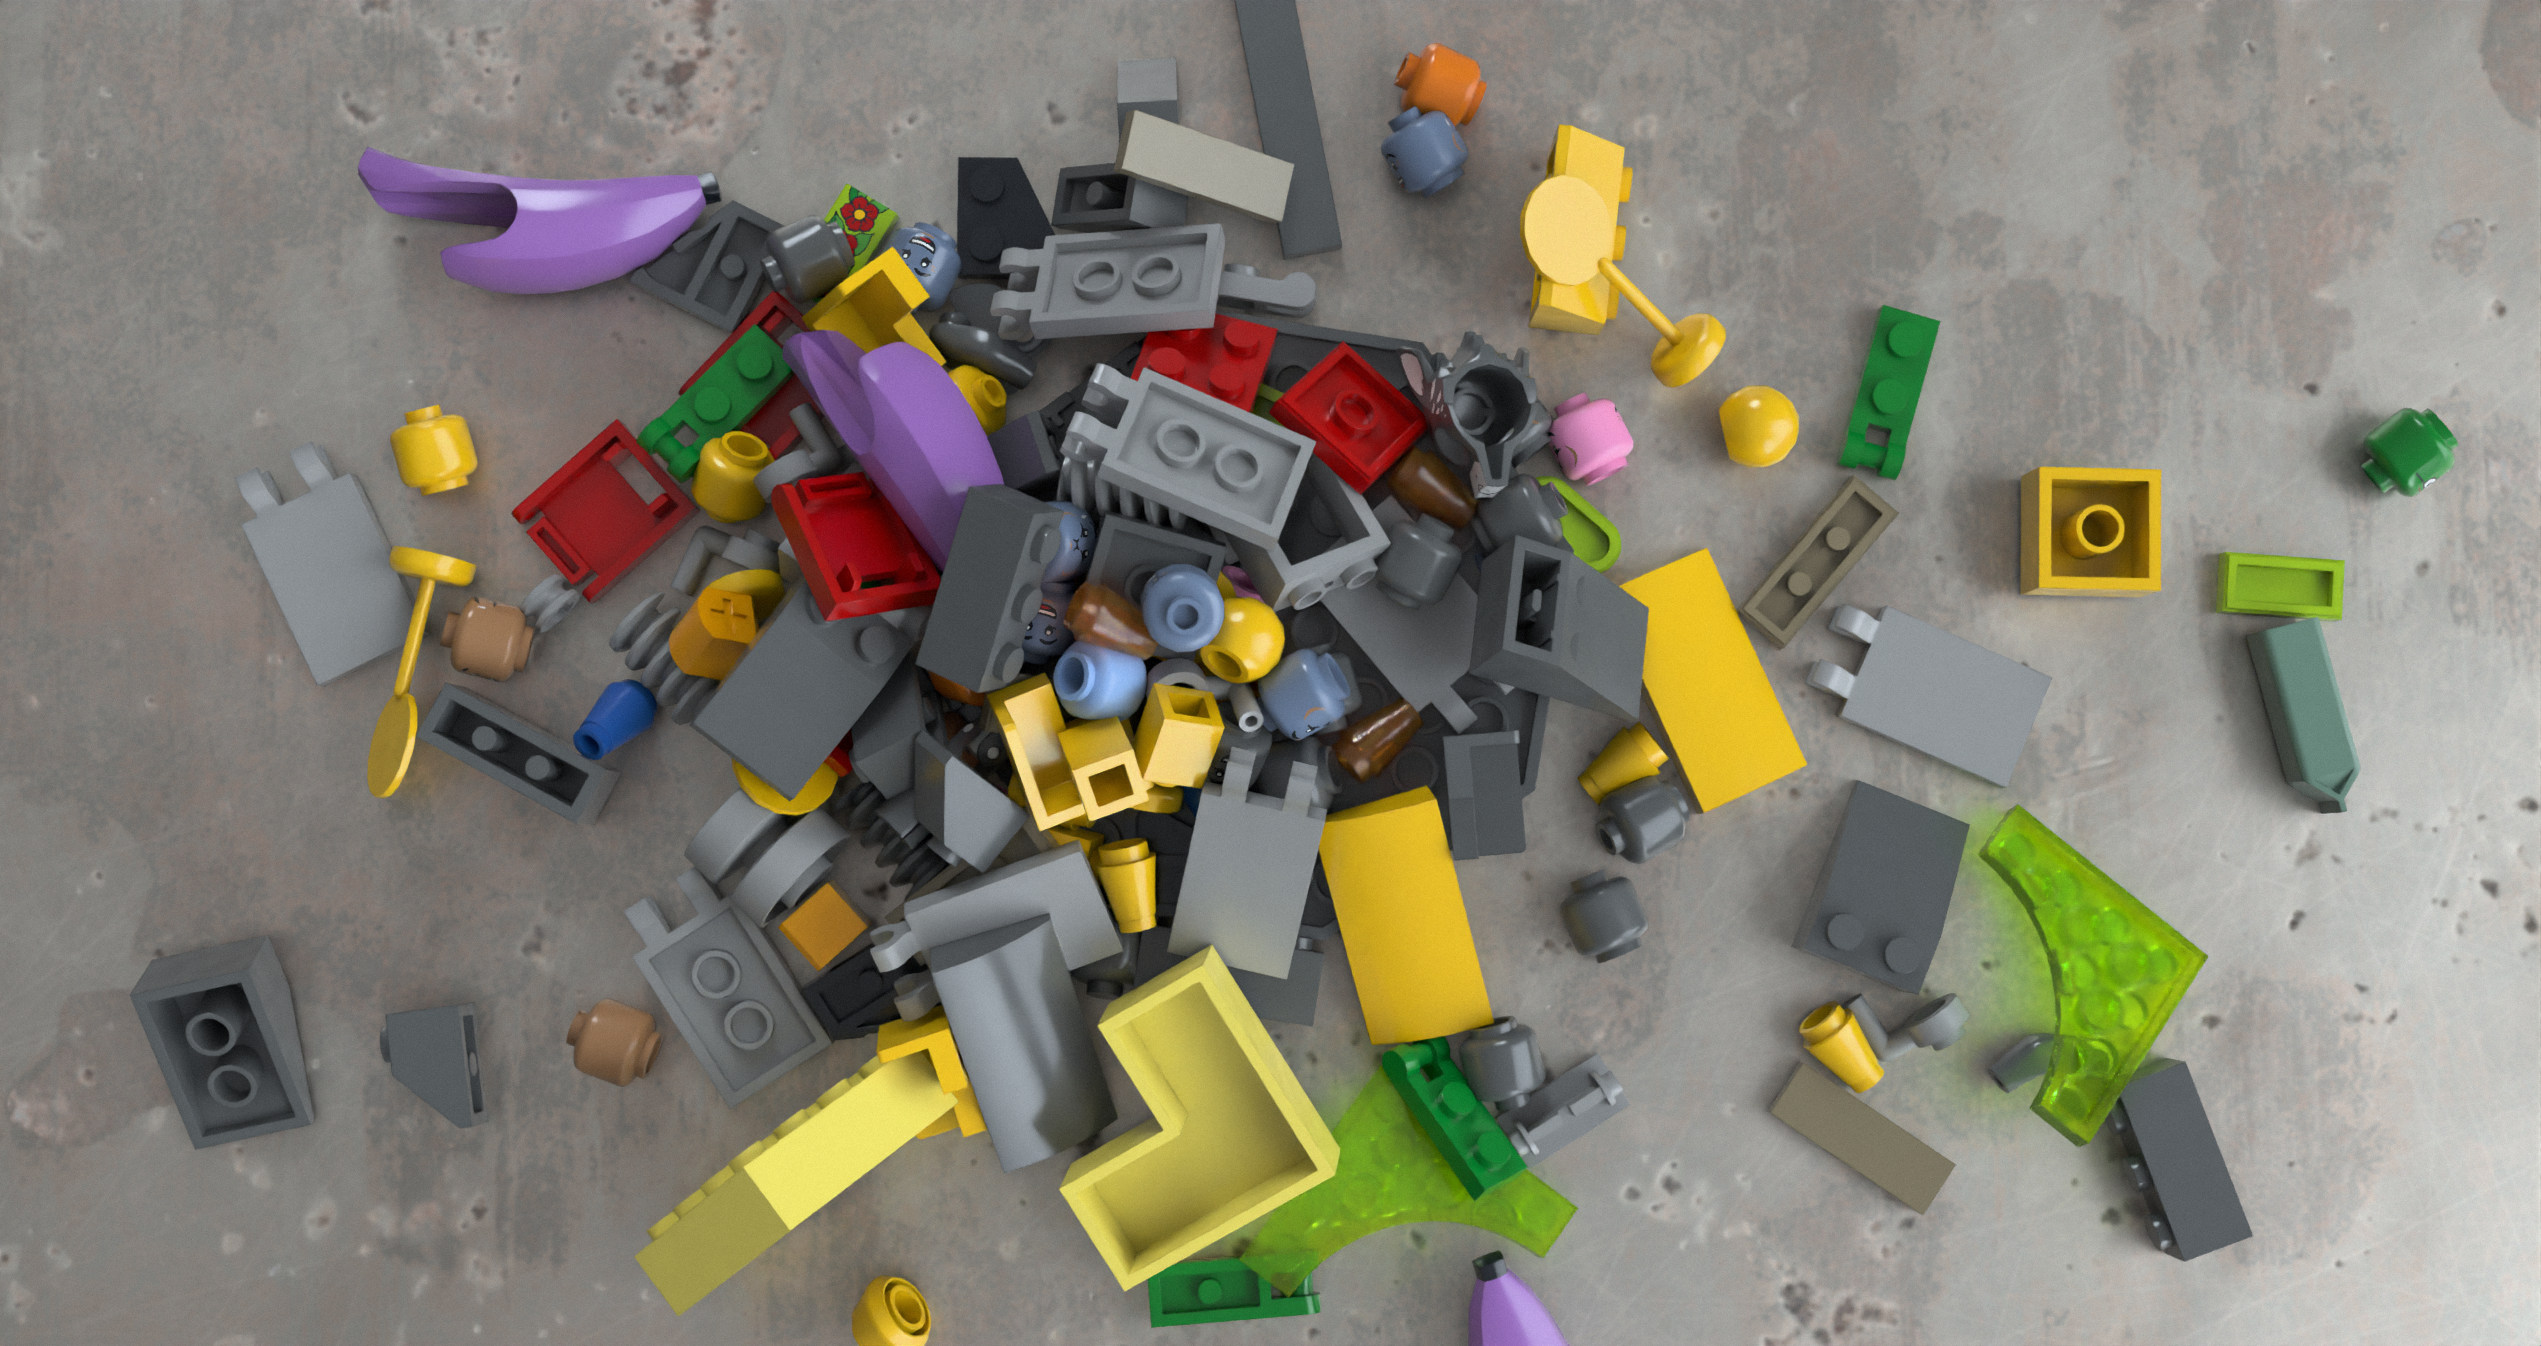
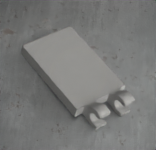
M1221 223L1046 236L1043 249L1027 250L1013 247L1003 250L999 269L1001 273H1010L1007 290L994 293L990 309L992 316H1002L998 332L999 337L1005 340L1020 339L1030 329L1035 339L1212 328L1214 326L1225 248V237Z
M1097 363L1081 404L1098 413L1121 412L1124 414L1117 429L1101 423L1089 414L1076 411L1059 452L1076 461H1101L1102 464L1097 474L1098 478L1269 551H1273L1316 441L1145 367L1138 381L1122 375L1119 371L1108 365Z
M310 441L290 451L292 461L310 487V492L284 504L270 472L261 473L257 467L235 477L242 496L257 516L241 524L244 533L317 686L325 687L404 649L416 599L405 576L393 571L389 565L391 546L357 475L347 473L338 478L325 448L322 445L316 447L314 442ZM427 622L422 640L432 635Z
M1392 495L1372 511L1385 534H1387L1391 525L1399 519L1413 521ZM1342 536L1322 554L1347 545L1344 537ZM1458 572L1439 603H1423L1419 610L1402 605L1380 592L1376 588L1379 581L1376 576L1358 588L1347 589L1343 585L1327 591L1320 601L1417 714L1432 703L1458 735L1477 720V716L1450 687L1467 673L1470 668L1478 595ZM1493 681L1504 695H1507L1515 688Z
M1843 604L1842 608L1836 607L1828 629L1866 645L1853 675L1833 663L1820 659L1819 663L1813 661L1805 684L1842 699L1836 717L1998 788H2006L2052 677L1890 606L1882 607L1877 620L1867 613Z
M1232 747L1223 785L1204 782L1167 952L1191 957L1206 947L1213 945L1225 966L1287 980L1327 809L1310 805L1318 766L1293 761L1285 799L1248 791L1256 752Z
M1079 839L904 903L905 921L884 925L870 932V937L875 947L870 949V953L880 972H887L900 967L919 951L922 952L929 967V970L908 974L894 981V987L899 995L894 998V1003L903 1022L912 1021L924 1016L941 1001L931 975L930 948L1050 913L1069 971L1123 952L1124 949L1122 938Z
M694 866L678 876L676 880L698 912V915L671 931L662 910L651 895L637 902L624 912L647 946L633 955L632 958L725 1103L731 1109L829 1047L835 1041L804 995L802 988L763 927L760 928L731 901L734 892L722 899L716 884H713Z

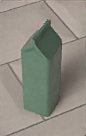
M2319 617L2246 635L2287 783L2317 801L2321 814L2346 812L2347 808L2344 799L2357 778L2361 766Z

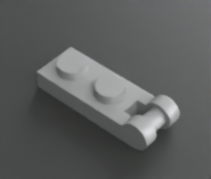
M1225 264L1224 271H1221L1217 306L1290 318L1306 317L1314 309L1316 303V284L1313 278L1306 273L1293 272L1281 281L1259 277V269L1242 264Z

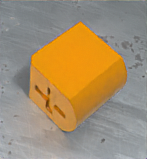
M710 587L706 588L675 626L669 637L670 653L680 670L689 675L723 680L758 633L754 599L751 595Z
M831 880L783 921L778 928L819 972L873 923L848 893L834 880Z

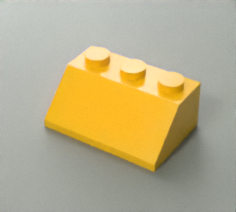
M1559 124L1547 154L1545 180L1558 175L1580 177L1596 188L1607 205L1613 225L1612 248L1608 259L1611 262L1622 261L1626 240V226L1616 225L1619 202L1628 203L1633 175L1632 167L1623 166L1625 148L1574 126ZM1535 270L1528 327L1599 335L1605 326L1606 319H1616L1620 292L1600 272L1591 280L1574 286L1553 284Z

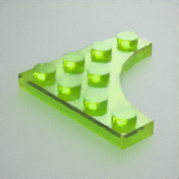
M2017 804L2006 812L1977 855L1997 872L2025 908L2037 930L2052 975L2056 1014L2054 1044L2047 1072L2029 1109L2075 1146L2081 1147L2091 1142L2209 956Z
M1380 1063L1330 1132L1341 1149L1335 1175L1276 1207L1238 1261L1283 1295L1290 1297L1315 1268L1341 1248L1385 1228L1421 1222H1450L1476 1227L1508 1239L1538 1258H1544L1578 1210V1207L1527 1169L1517 1179L1474 1202L1391 1083L1383 1069L1382 1063Z

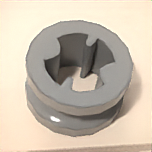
M558 573L549 576L537 585L520 606V610L525 616H535L537 619L535 627L542 633L560 623L580 600L581 595L576 590L564 589L565 580Z

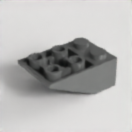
M1515 535L1482 561L1469 674L1635 722L1639 718L1649 608L1572 552Z

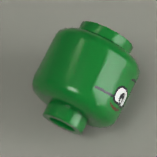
M2403 408L2366 435L2363 448L2369 460L2363 463L2361 468L2383 494L2393 487L2400 494L2406 497H2413L2453 468L2455 456L2452 450L2459 446L2447 426L2430 409L2427 408L2420 413L2412 408Z

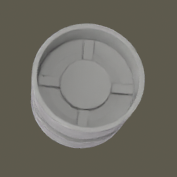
M740 787L702 826L688 845L684 856L713 884L725 880L745 866L748 871L738 883L731 901L762 928L775 920L787 908H795L813 892L834 866L832 862L847 844L851 835L822 807L807 813L791 825L788 820L792 815L774 813L756 804Z

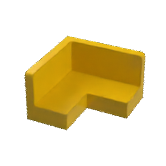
M894 247L885 251L836 286L802 317V320L811 331H838L866 353L886 344L906 342L928 354L940 366L946 362L910 313L930 296Z
M1046 673L988 694L987 698L1019 789L1039 832L1086 814L1071 778L1057 733L1093 720L1077 718L1064 723L1051 682ZM1128 718L1120 721L1133 749L1134 734ZM1143 780L1146 790L1155 785L1152 781Z
M943 1005L932 1008L924 1016L912 1021L903 1022L901 1018L879 1026L876 1053L880 1063H886L921 1051L936 1070L943 1094L953 1093L959 1103L916 1135L918 1139H925L960 1127L963 1137L987 1130Z

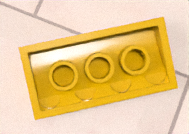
M1708 548L1619 585L1620 588L1649 608L1641 693L1697 814H1703L1807 765Z
M1420 787L1326 815L1318 852L1371 1044L1383 1045L1425 1040L1493 1024L1494 1019L1437 799L1429 787Z

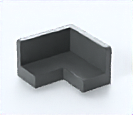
M1519 730L1442 737L1454 861L1479 859V856L1524 852L1526 850L1517 751V743H1520Z

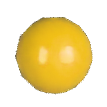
M1747 385L1731 393L1719 407L1730 460L1747 468L1771 466L1783 460L1796 443L1799 433L1798 413L1793 403L1785 394L1768 385Z
M1253 597L1225 599V619L1219 634L1208 645L1199 648V654L1211 672L1228 682L1239 684L1256 681L1268 674L1280 661L1285 641L1283 624L1273 609Z

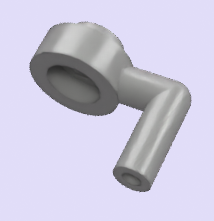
M809 402L793 409L789 416L812 454L808 455L806 450L792 452L774 461L754 477L753 482L766 503H771V493L777 484L791 483L795 487L798 480L817 478L837 470L842 464L841 453Z
M701 526L695 531L670 587L692 596L712 553L748 570H771L780 574L779 556L776 554L780 543L747 529L743 539L710 526Z
M1183 658L1163 661L1156 665L1147 675L1145 693L1147 700L1153 683L1172 685L1182 682L1178 687L1213 692L1215 700H1230L1242 730L1252 732L1259 729L1263 724L1264 719L1250 682L1237 684L1228 682L1218 676H1204L1202 669L1196 663Z
M1861 993L1851 997L1841 1006L1842 1009L1848 1008L1852 1010L1876 1058L1881 1062H1890L1916 1046L1924 1048L1932 1045L1935 1051L1949 1047L1966 1033L1962 1025L1970 1016L1957 995L1950 993L1930 1002L1913 1014L1903 1026L1888 1033Z

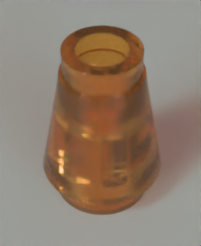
M1415 446L1411 447L1397 465L1386 484L1388 488L1397 493L1395 500L1444 522L1452 523L1459 529L1465 526L1478 507L1479 500H1475L1472 491L1430 449L1424 453Z
M1088 582L1082 584L1073 595L1065 612L1063 625L1066 629L1074 632V639L1076 641L1137 656L1143 660L1148 659L1158 645L1149 635L1141 612L1104 583L1097 587Z
M1399 697L1393 703L1339 731L1340 739L1332 745V748L1347 772L1356 781L1363 784L1371 776L1378 779L1424 723L1412 705L1403 697Z

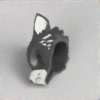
M1472 331L1464 333L1461 345L1457 348L1450 361L1444 353L1437 352L1432 355L1431 362L1429 363L1424 353L1419 349L1404 346L1398 348L1396 352L1403 373L1412 392L1423 407L1428 430L1435 448L1444 459L1470 474L1475 500H1487L1494 497L1500 490L1508 486L1513 450L1531 427L1538 407L1536 404L1535 378H1532L1529 373V351L1526 348L1520 347L1517 349L1514 360H1510L1507 358L1506 353H1498L1490 344L1484 342L1482 335H1476V332Z

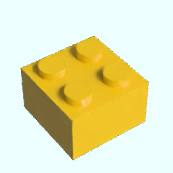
M2038 467L2021 476L2020 595L2140 598L2161 591L2162 469Z

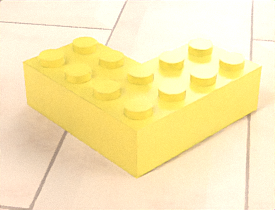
M1213 945L1206 947L1108 1004L1097 1026L1154 1117L1071 1163L1059 1190L1125 1292L1331 1178L1336 1173L1341 1149Z
M921 1051L886 1063H880L878 1056H875L857 1070L856 1074L849 1079H843L820 1096L813 1105L806 1110L804 1108L778 1126L763 1141L758 1140L728 1163V1166L700 1186L699 1190L682 1201L671 1213L646 1231L653 1241L635 1255L634 1258L678 1317L959 1103L953 1093L943 1094L936 1070Z

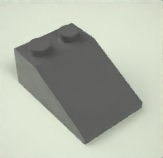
M803 576L791 586L689 726L788 801H791L882 690L915 642L878 613L825 622L809 585Z
M1856 780L1791 947L1899 991L1919 995L1941 938L1970 824Z
M269 935L151 960L130 993V998L195 1150L311 1125L314 1120V1114L290 989Z

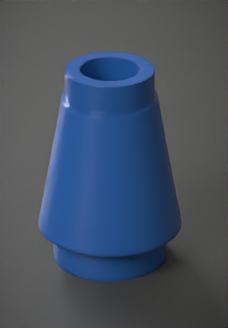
M625 679L621 682L610 683L606 686L579 729L574 733L573 742L575 747L583 756L590 760H599L604 755L648 731L653 725L654 716L657 712L655 697L648 688L636 680Z

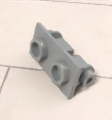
M1598 1053L1530 1095V1103L1507 1110L1497 1116L1496 1120L1529 1170L1623 1110L1630 1103L1624 1096L1623 1089L1616 1077L1607 1069Z

